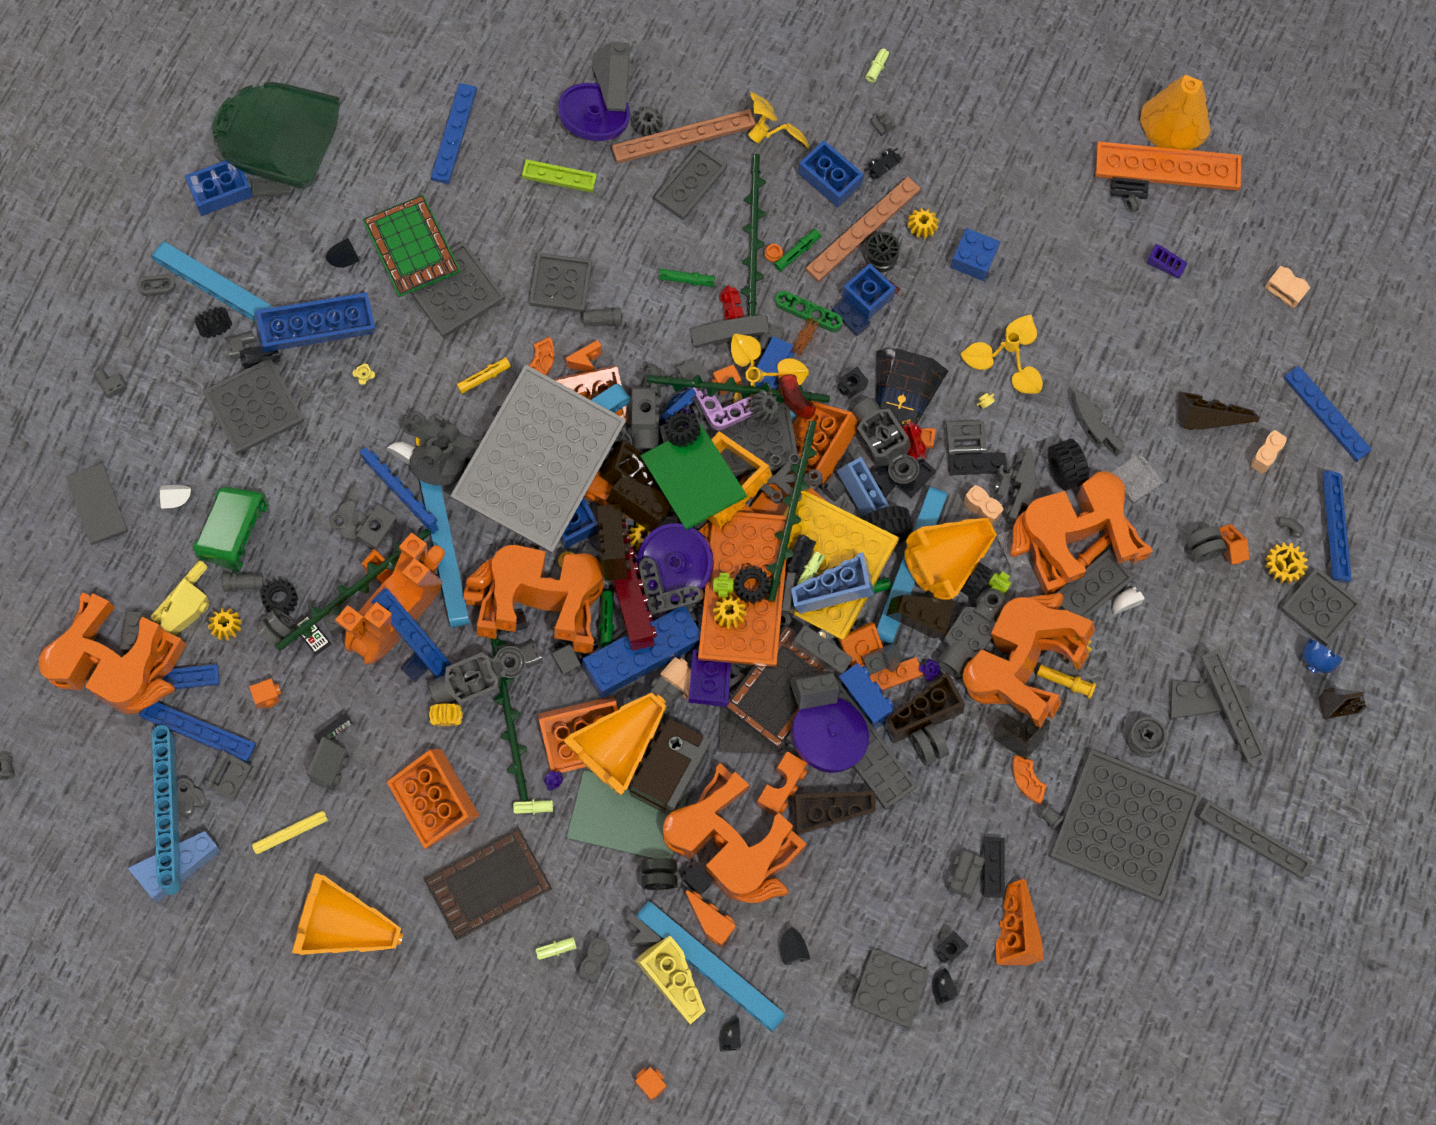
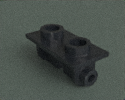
M888 148L881 153L883 157L879 160L875 158L867 164L869 167L864 172L869 170L871 172L870 177L873 180L875 178L879 179L887 172L884 165L890 170L900 163L902 158L898 153H895L898 148L893 150Z
M261 346L239 351L244 369L269 359L273 362L281 361L278 350L262 353Z
M799 535L792 549L794 556L788 558L785 571L796 573L801 577L805 569L804 565H807L817 542L805 535Z

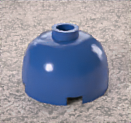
M1309 638L1303 649L1302 656L1308 664L1307 669L1315 674L1318 671L1321 673H1331L1343 660L1339 655H1335L1331 650Z

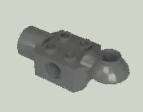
M651 363V370H646V376L665 377V370H660L658 366ZM646 382V387L632 388V446L641 454L659 446V398L661 397V387H665L664 384Z
M867 398L858 403L852 412L859 422L857 427L859 436L878 466L889 465V475L897 483L907 484L912 482L919 474V464L914 457L907 455L911 448L909 437L890 409H881L874 398ZM902 469H909L906 473L900 472Z
M995 588L982 590L977 595L976 607H965L945 636L942 643L945 650L936 662L944 672H948L951 676L959 677L967 663L981 650L986 649L993 638L991 632L996 624L994 618L999 617L1003 607L1007 604L1006 597L1000 590ZM994 599L997 604L991 605L987 600Z
M513 646L503 647L497 652L495 657H492L487 652H481L446 667L445 675L428 681V685L436 704H447L454 700L462 704L500 688L502 677L515 678L522 674L526 667V658L522 650ZM509 656L513 657L516 661L515 666L512 668L506 664V659Z

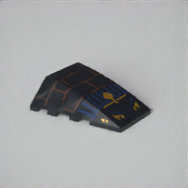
M901 349L877 351L876 402L881 409H890L901 427L909 425V420L918 424L949 370L933 358Z

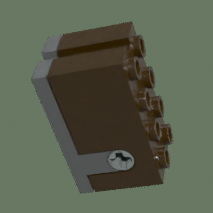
M670 718L667 723H662L658 731V739L652 741L649 747V756L643 757L639 765V774L635 773L629 787L632 790V797L664 814L666 813V815L678 809L707 756L711 744L710 739L703 738L702 735Z

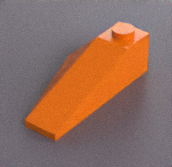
M1021 879L1007 885L1003 905L1005 913L1003 921H1000L999 925L1001 928L1000 938L996 940L995 945L997 965L1027 966L1044 960L1042 939L1027 882L1025 879Z

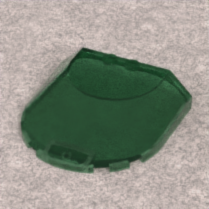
M265 82L264 86L254 88L253 85L238 90L239 94L233 98L228 97L218 109L213 123L214 140L221 155L231 165L243 172L301 189L312 186L336 130L340 108L339 97L277 82Z

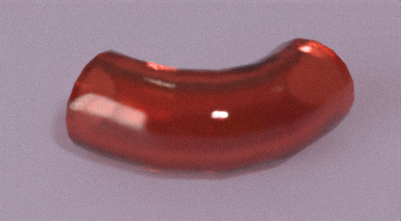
M793 374L781 376L778 379L779 386L788 407L800 418L806 420L812 418L816 407L813 402L803 396L798 385L797 376Z

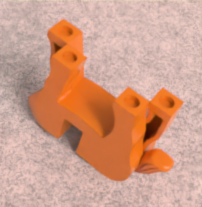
M1101 471L1095 473L1082 484L1076 497L1083 513L1078 515V518L1065 491L1034 500L1030 503L1027 510L1017 518L1013 527L1010 556L1017 557L1027 553L1029 550L1031 551L1034 565L1033 570L1045 595L1058 592L1066 583L1083 578L1086 573L1085 567L1071 555L1066 544L1084 540L1102 530L1105 533H1109L1118 564L1128 560L1133 564L1149 558L1152 554L1151 546L1140 539L1136 529L1124 517L1125 486L1118 476L1110 472Z
M412 532L399 546L402 552L393 574L376 590L359 612L347 605L335 619V622L346 630L345 649L348 652L354 651L363 657L366 665L381 660L399 641L398 633L391 626L392 613L377 602L373 605L371 601L386 588L416 622L431 605L441 589L442 580L433 573L445 555L444 549L436 545L427 551V543Z
M508 545L498 550L493 558L484 562L466 579L468 587L480 590L485 589L492 581L490 591L482 601L477 623V636L496 639L497 629L516 632L517 617L513 606L519 602L536 609L561 612L555 626L554 638L572 641L573 651L593 654L594 639L590 632V607L601 595L604 586L603 567L596 557L586 553L565 554L560 580H555L549 577L544 578L546 551L519 545Z
M82 592L79 610L72 626L41 652L38 662L40 673L58 688L81 691L96 666L85 688L97 699L124 714L138 713L175 691L174 685L162 679L172 671L185 649L186 643L181 638L164 631L159 624L142 617L139 621V634L134 646L127 654L120 657L108 647L95 642L99 627L115 607L102 597L93 593L90 596Z
M1062 593L1036 595L1029 598L1019 597L1009 601L1003 607L991 632L996 648L1009 654V661L984 650L976 654L967 663L963 672L964 684L969 695L981 704H1011L1018 711L1028 715L1035 723V726L1041 728L1046 717L1053 719L1062 703L1058 694L1025 685L1036 667L1041 650L1055 651L1064 655L1076 669L1080 670L1089 655L1087 644L1096 630L1093 621L1067 610H1059L1064 600Z
M719 763L713 780L705 787L698 802L674 810L665 819L663 839L666 846L671 851L691 860L714 838L713 842L721 851L706 865L705 871L714 879V884L725 896L734 901L760 903L775 897L786 896L789 893L788 888L777 878L770 877L785 870L806 848L807 844L792 831L793 825L778 813L774 817L769 834L760 843L748 847L738 832L716 814L748 791L750 785L736 772L730 773Z

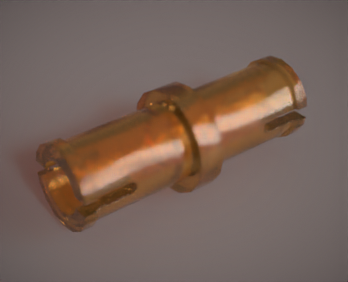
M809 318L803 331L799 332V338L793 346L794 353L800 347L797 355H802L807 344L813 340L812 336L820 325L817 320L811 326L814 319Z

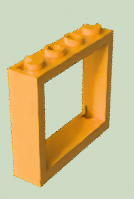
M719 431L711 439L718 451L721 453L727 448L757 469L741 486L747 494V498L708 518L709 521L721 528L727 521L731 520L738 510L744 507L751 497L756 495L757 491L764 484L768 483L772 473L768 464Z

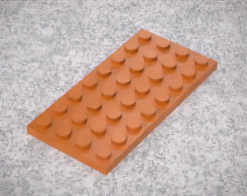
M736 512L731 520L727 521L721 528L712 523L710 546L714 557L712 576L705 587L698 660L777 667L787 559L784 560L780 578L781 583L778 586L775 602L767 601L768 594L765 599L762 598L761 602L755 601V604H752L750 601L745 603V600H740V604H745L744 611H746V616L742 617L744 619L743 623L737 622V628L733 624H730V629L726 628V624L720 627V621L714 620V616L717 614L713 613V609L717 608V601L722 603V597H718V592L713 591L714 577H719L720 573H729L730 578H734L735 581L736 575L740 573L741 569L745 570L747 566L749 568L756 566V569L760 567L763 572L767 573L771 586L770 580L773 574L767 570V565L776 563L781 541L775 537V534L784 530L787 516ZM750 578L745 582L744 586L748 591H756L760 584L758 580ZM735 586L734 592L729 593L728 598H726V600H729V597L731 595L733 596V601L739 598V596L736 595ZM730 610V612L726 611L727 615L733 614V610Z

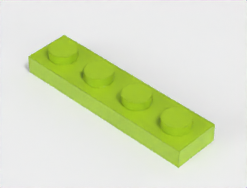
M526 159L522 179L593 193L597 174Z

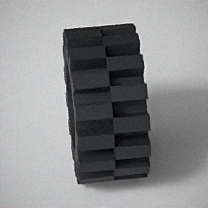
M215 307L214 310L208 309L207 312H202L203 314H199L198 318L195 319L197 329L203 338L222 335V332H227V329H230V326H232L229 314L223 307L219 309Z
M680 410V414L676 411L674 412L675 416L669 415V419L665 421L664 430L672 445L675 446L677 444L678 447H681L683 444L684 447H687V443L693 444V439L695 441L698 440L697 436H700L701 429L693 413L691 414L690 411H686L685 414L684 410ZM680 426H689L684 432H676V429Z
M979 562L960 591L974 599L983 588L992 570Z
M747 566L745 570L741 569L740 573L736 575L734 581L736 595L739 596L741 601L745 600V603H749V601L752 604H755V601L759 603L769 593V577H767L765 571H762V568L756 569V566H752V568ZM754 578L758 580L760 586L756 591H748L745 588L744 584L748 579Z
M275 579L272 584L268 582L267 588L264 586V592H261V600L265 609L270 613L273 608H277L289 615V611L293 612L295 610L294 606L298 604V596L294 586L290 585L287 580L284 582L283 579H279L278 582ZM282 591L287 594V599L283 604H275L272 601V597L276 592Z

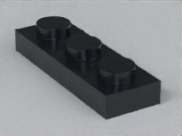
M1005 453L949 455L948 458L950 476L997 473L1001 465H1004L1003 472H1007Z
M984 837V897L1004 898V838Z

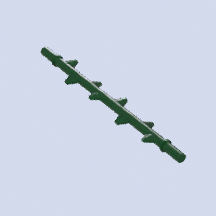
M757 153L753 154L752 193L744 198L746 203L751 204V223L743 227V231L750 234V256L742 260L744 265L749 266V286L741 290L743 295L749 297L747 302L748 316H755L757 305L756 282L764 278V274L757 271V250L765 245L763 241L758 240V219L764 217L766 212L758 208L759 188L766 184V180L759 178L761 173L759 170L760 155Z
M696 375L692 380L668 376H646L647 383L664 384V386L672 385L676 392L682 387L706 389L709 397H713L719 390L741 393L743 399L751 394L755 395L765 390L766 392L771 391L772 396H777L776 401L782 403L786 398L808 400V402L829 403L830 401L829 395L813 394L812 392L804 393L802 385H798L793 391L771 389L769 383H765L761 387L736 385L734 377H730L724 384L702 381L700 375Z
M809 421L800 463L791 466V470L797 476L792 495L783 498V502L789 509L784 530L775 534V537L781 541L776 563L767 565V570L773 574L770 580L771 586L767 599L769 602H775L778 586L781 583L780 578L784 560L794 556V552L788 548L792 526L801 522V518L796 515L800 492L810 488V485L803 479L808 458L817 455V451L811 447L814 442L813 437L817 424L815 421Z
M426 528L417 537L424 540L431 535V532ZM395 542L396 552L381 564L375 565L369 562L367 564L368 574L350 588L342 585L338 586L339 596L323 609L312 606L310 608L311 618L276 644V649L280 652L294 640H298L297 638L301 635L311 638V627L326 615L332 613L339 616L341 613L340 605L357 591L365 594L369 593L368 583L386 569L394 571L397 564L396 561L399 560L402 552L399 549L402 543Z
M498 632L496 639L491 638L494 657L500 649L507 647L506 642L498 639ZM502 677L501 693L494 698V703L503 705L507 730L501 735V739L510 741L513 764L507 768V773L516 775L520 801L524 802L529 800L520 756L527 751V747L519 745L517 741L514 721L520 716V712L511 709L508 686L514 682V678Z

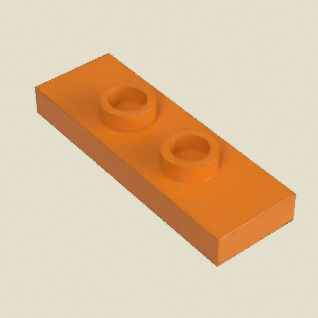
M917 657L901 662L892 673L886 668L871 674L870 678L872 682L876 681L882 691L922 677L924 674L919 671L920 664Z

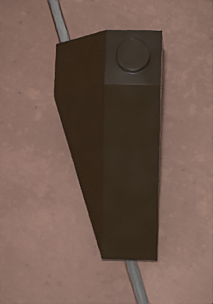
M1180 391L1178 395V419L1183 427L1188 430H1203L1258 422L1260 419L1256 412L1251 409L1233 404L1227 407L1219 400L1214 399L1213 402L1202 399L1203 396Z
M625 440L620 441L606 460L601 478L614 486L621 477H625L662 491L641 459L640 455L642 454Z

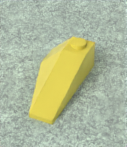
M183 578L169 600L172 602L169 610L163 611L161 615L160 626L164 631L176 636L198 619L202 613L204 614L207 611L209 599L204 593Z
M668 936L649 947L634 961L691 1025L705 1012V1008L695 987L683 950L671 936Z

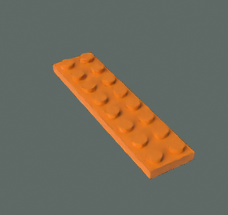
M1098 142L1095 177L1110 179L1113 177L1149 180V182L1239 191L1241 188L1242 155Z

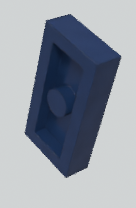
M846 297L832 308V312L841 316L842 323L856 337L871 324Z

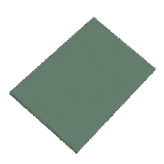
M584 770L572 818L569 822L567 839L652 859H672L673 851L666 846L663 839V825L668 815L632 797V790L629 789L631 784L620 796L615 792L614 788H609L593 772ZM685 794L678 809L685 806L687 794Z

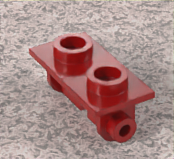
M727 285L720 293V300L725 311V319L745 317L742 306H736L741 304L739 291L735 287L730 288V285Z
M909 420V425L902 426L911 442V448L907 455L914 457L916 460H918V457L927 459L925 453L927 449L921 439V428Z

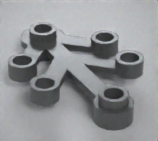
M797 453L791 454L789 461L779 472L760 488L776 504L782 502V493L777 490L774 491L768 484H776L789 496L792 495L793 488L787 483H795L797 474H787L791 471V466L800 463V456ZM777 454L770 457L768 465L771 471L781 465V457ZM796 457L798 461L792 462V458ZM777 458L779 462L773 463V459ZM811 470L808 474L804 475L803 480L816 487L822 483L823 477L820 471ZM752 472V473L749 475L748 479H749L755 472ZM813 474L818 475V478L812 479L811 476ZM800 492V496H799V501H798V502H800L801 499H802V494H801V492ZM775 495H780V498L777 500L773 497Z

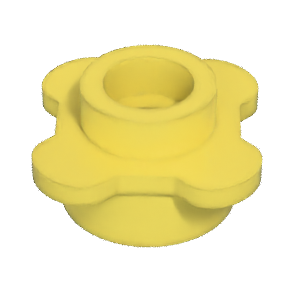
M368 364L358 366L352 373L354 377H357L361 385H365L369 379L375 377V373L370 370Z
M984 394L978 398L980 402L976 405H980L982 409L986 408L995 401L992 397L995 394Z

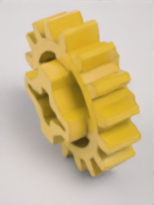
M1283 542L1281 546L1276 544L1274 550L1271 549L1268 552L1269 555L1265 558L1268 563L1265 565V568H1270L1269 575H1275L1273 580L1280 578V583L1287 580V583L1290 584L1292 580L1297 582L1300 579L1299 577H1303L1304 571L1308 568L1304 564H1306L1308 559L1303 558L1305 552L1300 553L1299 546L1293 548V543L1286 546L1285 542Z

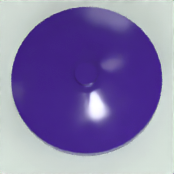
M580 83L569 87L563 92L558 103V116L562 124L571 133L587 140L606 141L618 137L626 130L630 119V109L626 102V112L607 111L600 86L597 83Z
M678 523L662 525L653 530L643 541L637 560L638 569L640 561L644 558H652L657 561L665 593L688 586H698L703 590L712 576L714 567L712 548L705 536L693 527L686 530L683 524ZM647 562V566H645V569L649 570L650 572V568L653 567V565ZM650 572V575H647L646 577H655V574H651ZM651 580L649 582V589L655 591L658 583L655 580ZM692 590L691 594L684 596L685 598L694 597L698 592ZM674 594L671 597V601H680V596Z
M838 698L837 703L799 710L792 723L791 735L796 751L807 764L823 772L839 773L852 768L862 759L868 748L869 731L865 719L852 704L841 698Z

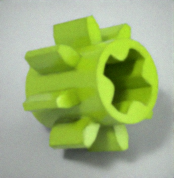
M1002 571L1000 575L995 573L988 585L991 588L1000 590L1005 595L1012 582L1009 581L1010 575Z
M720 573L719 577H714L713 591L718 592V597L728 598V594L734 592V578H730L729 573Z

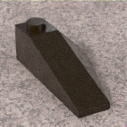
M1328 688L1323 690V693L1318 697L1324 719L1358 714L1366 709L1364 695L1360 691Z

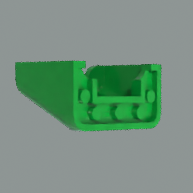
M223 486L216 493L215 504L199 540H196L193 545V551H195V556L198 559L240 573L243 566L240 560L242 555L244 556L246 553L244 548L257 518H261V512H266L269 503L265 494Z

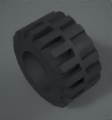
M1068 439L1049 446V466L1055 481L1064 491L1080 486L1089 479L1086 457L1074 439Z
M884 507L874 510L862 518L899 538L897 543L907 539L914 532L909 510L906 507Z

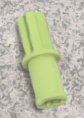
M884 48L879 50L875 60L871 62V67L865 76L869 82L875 83L880 71L884 70V64L889 56V52Z
M813 552L807 566L804 565L805 569L797 585L818 574L817 570L823 559H825L824 555L821 556L819 552Z
M532 799V801L514 802L513 810L515 814L533 813V815L535 813L553 812L552 800L535 801V799Z
M571 937L558 942L553 941L552 944L536 948L537 958L541 960L554 955L560 956L559 954L577 949L574 938Z

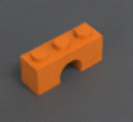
M787 751L776 773L785 778V786L776 789L767 784L757 801V806L774 816L778 813L783 814L789 804L786 802L789 796L793 797L798 789L796 784L799 779L803 781L808 773L806 769L807 763Z

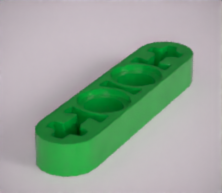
M781 291L776 295L775 305L777 308L830 332H837L841 329L842 318L837 313L787 291ZM787 298V300L784 303L780 302L781 299ZM803 304L805 310L799 312L795 309V306ZM818 311L822 314V317L815 319L812 313ZM837 320V324H834V326H832L831 322Z

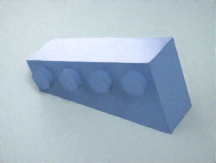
M863 552L857 554V557L851 560H845L841 565L833 569L824 571V574L816 578L813 577L791 588L794 607L799 614L875 595L868 559Z
M205 831L179 843L181 883L220 852V849ZM156 855L128 868L156 903L167 895L157 883ZM172 880L168 881L166 885H169Z

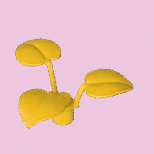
M754 92L750 93L754 101V114L762 115L759 122L748 133L753 141L760 143L765 136L769 138L772 134L786 129L792 136L801 141L807 150L809 149L804 134L790 123L768 132L770 128L765 123L767 118L775 122L778 120L774 109L766 99Z
M1031 314L1020 317L1007 326L1005 342H1002L1001 346L993 354L992 348L983 342L971 344L961 352L964 362L977 370H986L992 367L994 363L992 357H996L1003 347L1008 352H1016L1017 369L1019 372L1012 376L1013 387L1017 391L1026 394H1038L1042 390L1043 382L1040 373L1031 366L1025 367L1022 370L1020 364L1019 345H1029L1037 337V329Z
M733 335L731 342L732 357L735 363L741 367H746L751 362L749 369L746 371V378L751 382L750 385L752 387H756L755 383L761 382L764 376H779L778 382L781 387L787 390H794L798 385H802L809 375L808 368L802 362L790 358L778 363L777 369L779 373L763 372L762 369L754 367V360L759 358L761 354L759 341L751 336ZM735 393L733 404L743 400L741 393Z

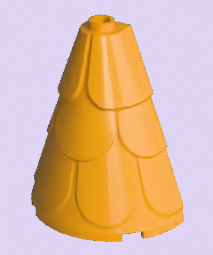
M1184 75L1169 84L1166 89L1159 92L1143 105L1140 115L1141 127L1151 143L1162 148L1190 150L1198 148L1206 141L1211 128L1203 82Z
M989 518L967 519L959 522L920 527L912 532L906 540L907 549L904 552L907 567L916 583L925 592L929 590L938 599H953L959 594L968 577L972 575L980 559L985 556L997 534Z
M653 693L647 694L620 707V710L604 716L596 722L570 734L564 742L571 751L576 752L577 757L609 788H614L615 792L621 796L627 790L638 764L642 761L650 739L654 738L666 710V705H664L666 701L659 694L656 696Z
M314 874L311 889L308 891L300 917L292 953L305 955L356 950L366 952L396 948V945L401 944L403 933H400L401 928L375 908H370L353 894L346 892L324 875Z

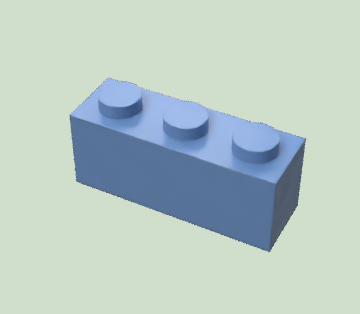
M862 457L837 470L862 517H865V515L874 510L889 507Z

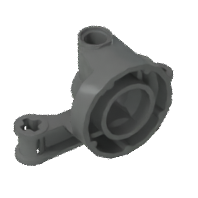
M412 411L409 414V418L402 423V429L405 433L420 439V446L413 451L411 456V472L417 479L431 485H449L458 481L463 474L466 457L472 459L483 438L470 439L460 435L459 429L453 424H447L444 428L431 424L419 411Z

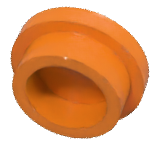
M771 244L766 247L764 254L767 260L776 262L783 256V250L779 245Z

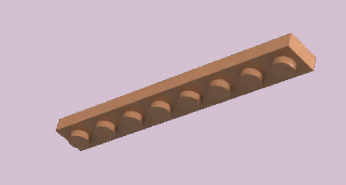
M751 109L614 144L612 145V150L616 163L619 164L750 130L756 124Z
M907 177L809 264L805 271L819 283L914 198L921 188Z

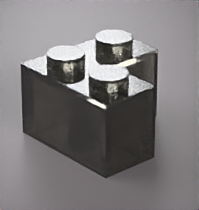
M1006 714L995 726L994 740L1026 760L1048 736L1050 721L1045 719L1040 728L1035 726L1030 717L1024 723H1021Z

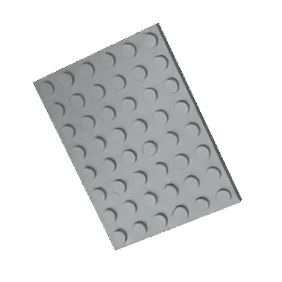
M525 364L450 498L553 553L624 426L626 419Z

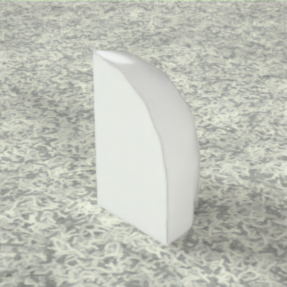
M402 441L389 445L386 451L410 466L411 456L416 447Z
M161 485V508H175L183 505L190 497L191 488L183 485Z
M1133 587L1118 594L1112 604L1113 615L1141 605L1145 599L1140 591L1136 592V587Z

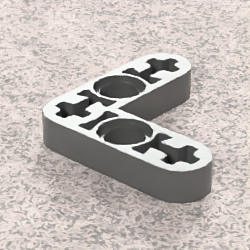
M644 558L640 561V575L648 607L652 612L662 613L696 604L703 599V590L698 586H688L665 593L657 561L652 558ZM647 562L653 565V567L650 568L651 574H655V577H646L647 575H650L649 570L645 569V566H647ZM651 580H655L658 583L655 591L649 589V582ZM692 590L698 592V595L695 596V600L692 597L685 598L684 596L691 594ZM660 593V596H656L657 601L662 602V605L659 606V609L658 607H654V604L656 603V597H651V594ZM674 594L680 596V602L677 605L671 602V597Z

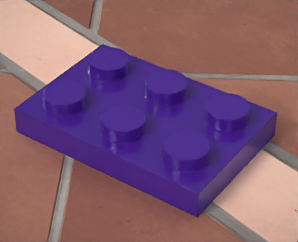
M693 650L688 703L727 707L731 663L698 660L699 650Z

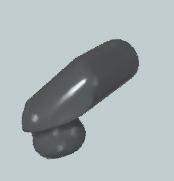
M1279 517L1278 526L1291 528L1293 530V537H1302V532H1304L1302 525L1295 519Z

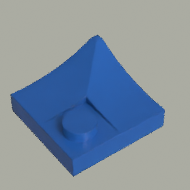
M693 388L678 392L673 396L659 419V426L666 424L665 421L669 419V415L674 416V412H678L683 406L687 407L693 402L692 398L697 394Z

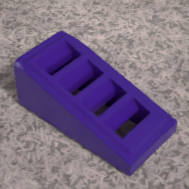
M1155 244L1146 264L1180 279L1187 262L1164 247ZM1170 261L1173 262L1171 267L1168 266ZM1177 264L1180 265L1178 271L1174 270Z

